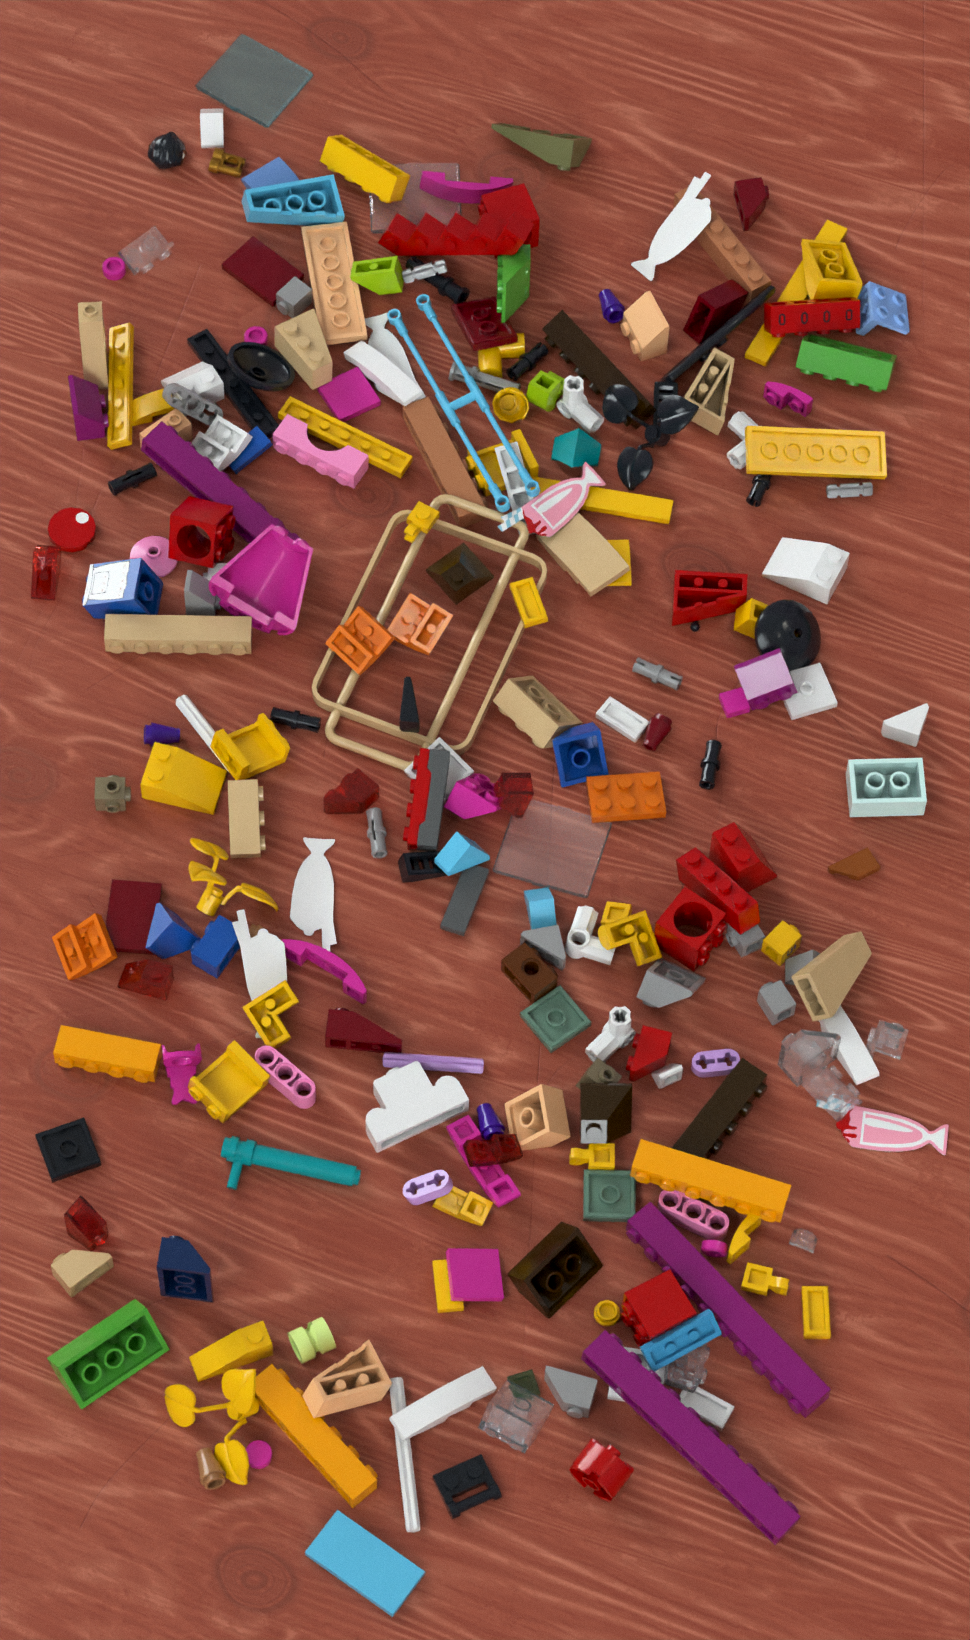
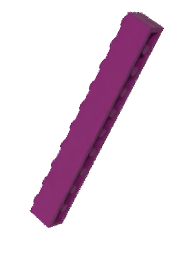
M651 1202L627 1220L626 1234L634 1244L638 1243L644 1249V1254L651 1262L654 1263L656 1261L662 1268V1273L669 1269L672 1271L689 1300L692 1299L697 1304V1309L700 1313L707 1309L713 1312L722 1332L721 1336L724 1338L728 1337L734 1343L733 1346L737 1353L743 1357L746 1356L752 1362L753 1369L770 1381L771 1388L788 1400V1405L795 1413H801L806 1418L828 1399L831 1389Z
M604 1330L583 1351L581 1359L776 1545L798 1523L801 1516L798 1514L799 1511L796 1506L790 1501L785 1502L778 1495L779 1491L770 1482L765 1483L758 1476L759 1472L750 1463L745 1464L739 1458L738 1451L732 1445L728 1444L726 1446L719 1439V1433L713 1427L705 1426L700 1421V1415L693 1408H687L680 1402V1396L673 1389L670 1388L668 1390L661 1383L662 1380L653 1370L648 1371L642 1365V1360L637 1354L632 1351L629 1353L622 1346L623 1342L614 1333L609 1334Z

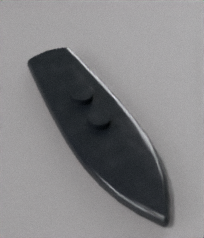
M769 286L667 372L660 379V382L671 383L698 360L701 363L706 360L714 346L719 348L729 339L726 336L775 293V287Z

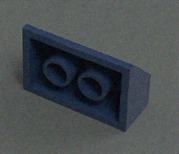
M180 1236L162 1237L157 1262L161 1296L213 1302L211 1269L188 1240H184Z

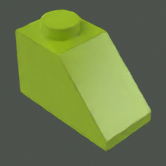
M398 256L353 262L350 274L351 280L379 295L402 292L404 285L403 270Z

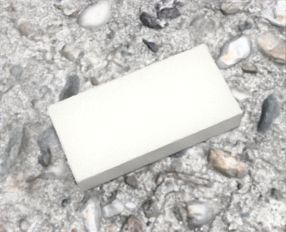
M611 696L600 707L595 716L634 743L646 731L649 724L648 720Z
M688 1381L679 1395L681 1398L680 1402L687 1408H693L700 1415L701 1421L721 1432L734 1411L735 1406Z

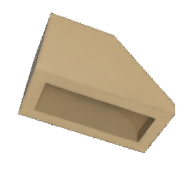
M71 1250L67 1254L62 1253L54 1259L51 1265L53 1276L71 1298L114 1267L112 1256L109 1253Z

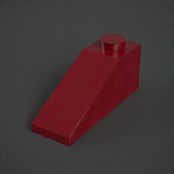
M346 1008L329 1009L325 1047L376 1053H402V1040L358 1013L349 1011Z

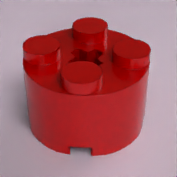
M591 1438L572 1463L569 1472L584 1488L588 1485L594 1489L592 1494L610 1502L630 1478L634 1468L619 1458L621 1453L615 1447L607 1445L605 1448L600 1442Z

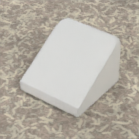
M672 1063L652 1072L651 1076L658 1088L661 1089L681 1080L683 1067L680 1064Z

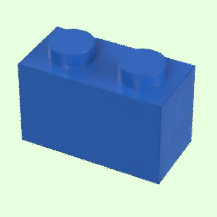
M221 915L215 921L209 922L204 932L205 935L200 941H195L190 950L192 964L217 979L240 949L232 922Z

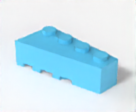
M334 174L246 189L241 201L247 222L313 226L343 222L345 217Z

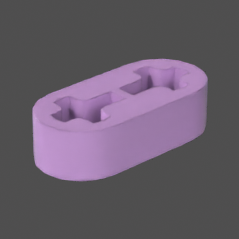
M732 1049L702 1051L696 1053L692 1058L691 1069L696 1076L702 1078L729 1075L740 1061V1057ZM725 1058H729L732 1061V1066H727V1063L724 1062ZM704 1060V1063L707 1064L706 1069H702L699 1061Z
M435 1170L407 1181L403 1187V1194L410 1204L420 1205L448 1194L452 1190L453 1182L447 1172Z

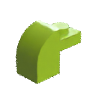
M541 370L529 382L526 395L528 402L547 412L552 411L555 408L556 401L563 394L564 378L551 371L545 373Z

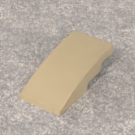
M578 512L551 537L536 535L538 541L562 570L567 571L577 584L580 583L590 597L630 571L629 565L619 553Z

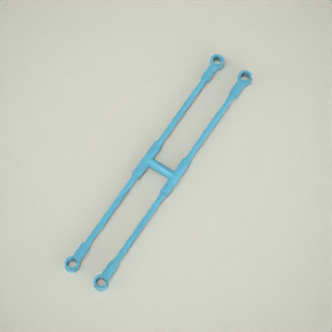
M421 294L416 298L418 308L424 311L429 321L435 326L463 374L464 381L470 390V393L452 402H449L444 392L439 389L417 351L402 321L403 318L398 309H391L387 313L389 323L396 327L400 336L406 341L436 393L435 397L452 426L456 428L489 485V490L495 499L497 510L499 512L508 511L511 506L509 499L502 494L497 484L491 479L455 413V410L475 400L481 411L485 412L519 470L518 474L525 484L527 495L530 497L539 495L540 487L538 482L531 478L529 472L523 467L490 411V406L474 378L469 375L438 322L429 296Z

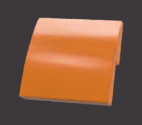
M409 593L387 630L396 637L395 641L420 653L429 655L453 615L434 603L429 605L412 593Z
M357 606L345 624L339 625L325 644L357 674L361 675L381 656L396 637L363 607Z
M94 913L77 926L70 924L52 937L68 980H74L87 975L118 957L101 914Z

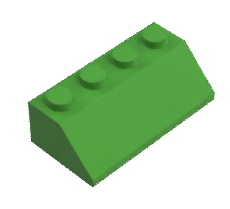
M808 333L802 339L796 368H800V372L814 375V372L823 374V378L836 381L837 378L846 380V384L852 386L863 384L869 386V390L882 392V389L887 390L897 355Z
M134 1299L47 1357V1360L60 1382L82 1410L170 1349L147 1308Z

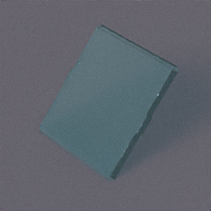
M241 34L195 87L223 103L229 109L239 112L263 127L268 128L314 75L311 71L287 59L279 52L271 50L250 37Z

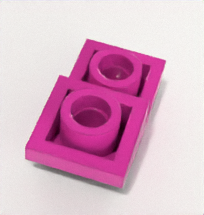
M770 381L765 384L763 397L770 405L776 406L780 410L789 405L794 412L800 413L804 417L811 412L813 398L785 384Z

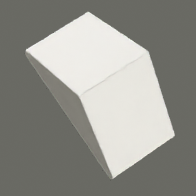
M223 109L200 110L201 148H224Z
M925 703L884 720L881 730L882 736L916 747L927 718L928 704Z

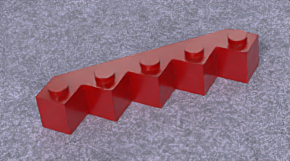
M516 211L505 224L484 212L475 225L457 212L454 213L446 225L427 212L417 225L396 213L379 239L378 244L396 256L515 255L527 239L534 224Z

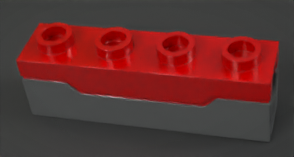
M420 748L419 755L414 756L413 770H417L416 779H411L410 794H414L413 803L408 802L406 817L410 818L409 827H404L403 841L407 842L408 850L438 851L450 751Z

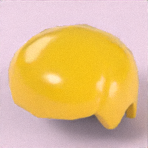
M504 388L498 391L493 398L494 414L502 421L514 423L518 420H523L529 411L528 398L523 391L517 388Z

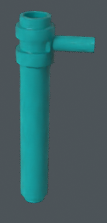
M236 1136L231 1138L225 1137L222 1145L221 1157L226 1158L228 1162H233L227 1183V1188L237 1190L242 1166L251 1167L252 1164L351 1187L353 1184L358 1185L361 1177V1170L357 1169V1166L260 1145L254 1140L247 1139V1141H242L240 1137Z

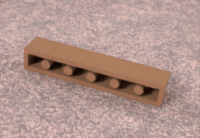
M688 187L675 193L673 209L683 198ZM701 192L696 196L700 200L705 198ZM709 205L711 208V220L699 233L696 240L728 280L733 279L749 292L745 300L748 304L763 290L771 286V280L713 207Z
M429 396L403 406V420L441 494L453 495L488 508L484 496L480 497L478 493V485L475 478H470L468 474L469 469L465 459H461L458 455L459 448L455 440L451 441L449 437L450 432L446 422L442 423L439 418L440 411L438 406L432 404ZM447 504L458 527L464 528L485 520L483 516Z

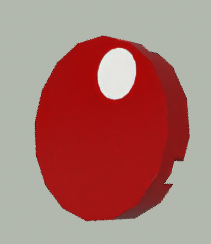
M70 507L62 509L52 516L48 525V534L50 541L58 549L65 552H77L84 550L90 542H93L96 535V525L94 518L87 511L81 508Z

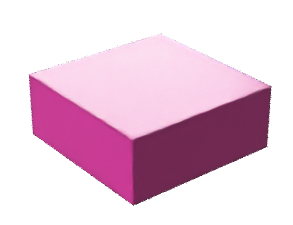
M742 687L719 693V701L726 718L750 712V705Z

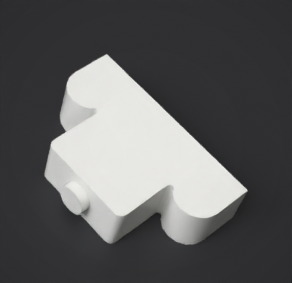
M418 1061L402 1068L395 1067L389 1070L386 1075L373 1082V1094L381 1108H374L366 1115V1133L376 1153L468 1111L469 1098L460 1082L453 1076H443L437 1080L435 1086H432Z

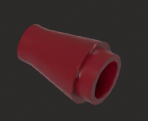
M659 713L651 717L642 746L647 750L655 752L659 744L672 730V720Z

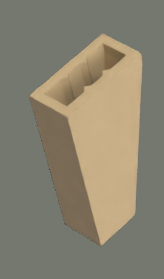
M102 302L78 303L84 380L98 385V390L108 389L107 344Z
M861 931L843 935L791 977L813 1022L828 1019L835 1015L870 958L872 952Z

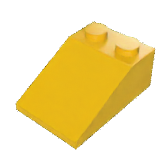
M802 239L805 283L810 300L854 297L858 299L863 282L846 243Z
M154 742L140 784L142 798L214 815L227 770L178 747Z

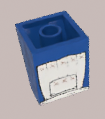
M142 558L90 564L82 606L93 618L105 619V614L158 615L163 582Z

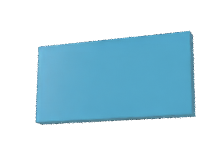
M339 1510L334 1513L305 1551L307 1557L392 1617L425 1575L424 1570Z

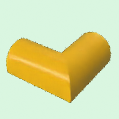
M516 333L518 335V343L479 350L478 369H480V372L502 378V358H519V356L525 353L524 333Z
M646 910L607 923L598 928L600 943L606 950L629 943L637 967L662 958Z
M284 980L242 1008L265 1045L277 1049L291 1039L290 1034L278 1015L299 1003V1000L287 981Z

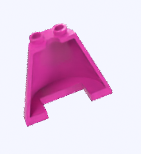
M271 524L213 575L208 586L212 596L217 595L221 599L219 604L231 615L252 616L253 628L266 633L276 630L278 635H289L294 632L297 626L313 548L303 539L297 538L293 540L287 536L288 531L285 528Z

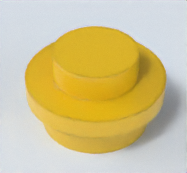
M604 1300L595 1306L594 1318L598 1324L612 1326L619 1320L620 1309L613 1301Z

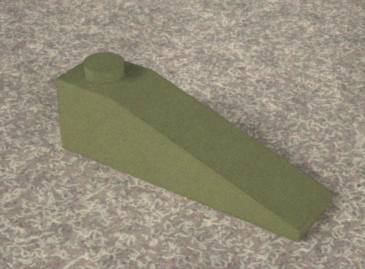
M494 123L491 126L493 130L549 164L557 165V169L570 171L572 167L580 166L592 142V138L568 133H554L551 135L549 130L533 129V131H530L531 128L506 123Z

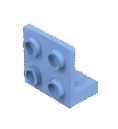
M870 281L861 288L858 296L860 300V328H856V334L864 336L877 325L905 335L908 334L910 330L906 295Z

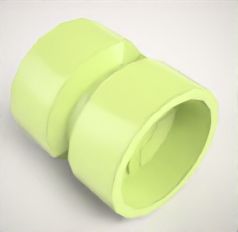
M323 1317L309 1322L307 1329L299 1327L288 1332L290 1344L301 1364L316 1358V1352L318 1351L324 1354L336 1348L333 1335Z

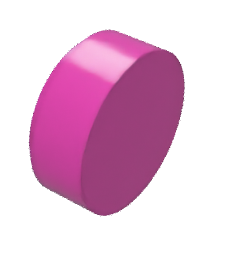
M110 257L103 262V274L107 279L119 280L126 274V265L121 258Z
M253 326L246 330L244 341L266 346L268 335L264 328Z
M718 1240L702 1241V1254L717 1258L727 1255L728 1245L725 1242Z
M256 1440L246 1447L249 1466L255 1469H262L270 1464L272 1450L268 1443Z

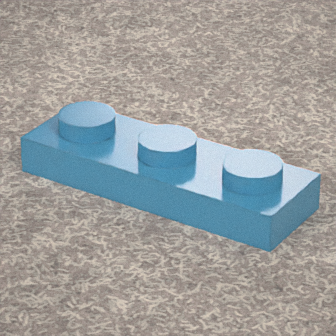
M707 1309L640 1346V1349L649 1369L655 1372L718 1337L722 1332L713 1312Z

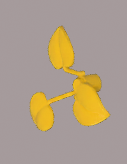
M197 838L190 839V843L194 848L212 856L214 860L212 869L196 861H190L188 866L192 882H208L196 906L198 910L207 915L214 916L219 905L225 906L226 902L237 892H242L248 897L272 906L276 912L279 910L276 902L267 892L247 883H241L240 886H236L223 897V891L215 887L214 884L223 886L227 884L226 879L216 873L219 858L228 860L227 852L211 842Z
M231 1369L224 1373L222 1377V1391L224 1396L230 1400V1402L197 1408L195 1407L196 1397L191 1389L181 1384L168 1386L164 1392L165 1403L171 1419L177 1425L188 1427L194 1423L195 1413L227 1408L229 1417L238 1421L224 1437V1443L216 1444L214 1456L225 1471V1477L228 1480L239 1485L248 1484L249 1459L247 1451L239 1441L230 1439L242 1425L247 1423L246 1418L256 1414L259 1410V1403L255 1397L256 1369Z

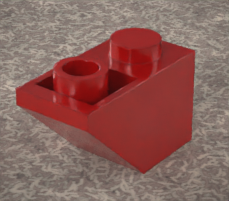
M643 1025L641 1033H635L632 1048L636 1049L635 1055H629L626 1070L630 1071L629 1081L635 1082L665 1066L671 1045L672 1032Z

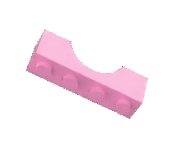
M288 414L272 434L273 448L279 453L287 454L295 458L300 464L308 465L316 469L318 473L336 479L341 485H348L354 489L369 468V455L349 445L336 451L318 449L308 439V424Z

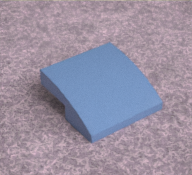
M280 157L241 179L247 189L299 180Z

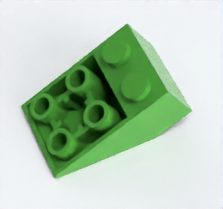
M523 244L515 255H498L497 313H501V323H505L529 297L530 244Z

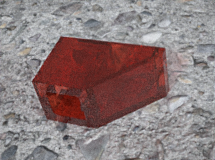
M357 768L352 774L348 773L345 775L341 784L335 790L331 789L326 793L323 799L324 812L326 814H362L379 799V785Z

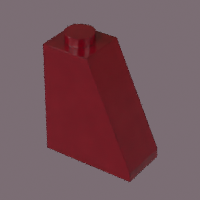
M731 279L698 295L683 331L697 343L701 344L742 309L749 292Z

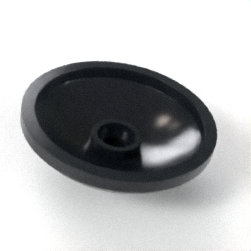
M240 342L233 345L227 355V361L232 372L241 381L255 389L269 392L281 391L289 388L294 381L295 371L291 364L282 354L263 344Z
M793 600L773 602L763 609L756 621L754 635L760 655L780 648L790 671L809 666L815 660L821 644L820 628L813 613L803 604ZM795 630L797 631L798 637L794 635Z

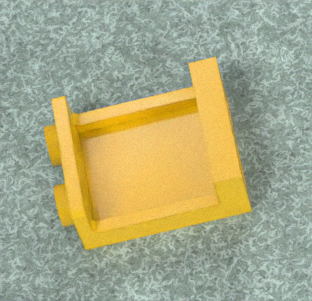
M521 429L512 431L511 440H508V442H518L525 468L532 479L533 476L538 477L539 466ZM503 443L476 451L493 482L497 484L500 491L506 490L495 448L503 446ZM467 451L465 461L469 471L473 470L475 474L474 478L478 489H482L485 497L492 495L489 485L470 452Z
M264 713L258 715L257 721L254 724L227 734L224 729L216 731L210 745L211 749L235 780H245L285 763L290 750L288 741L281 736L274 723Z
M234 1040L227 1046L224 1054L197 1077L193 1076L189 1080L188 1091L196 1101H201L207 1107L206 1110L213 1119H219L224 1123L267 1086L270 1075Z

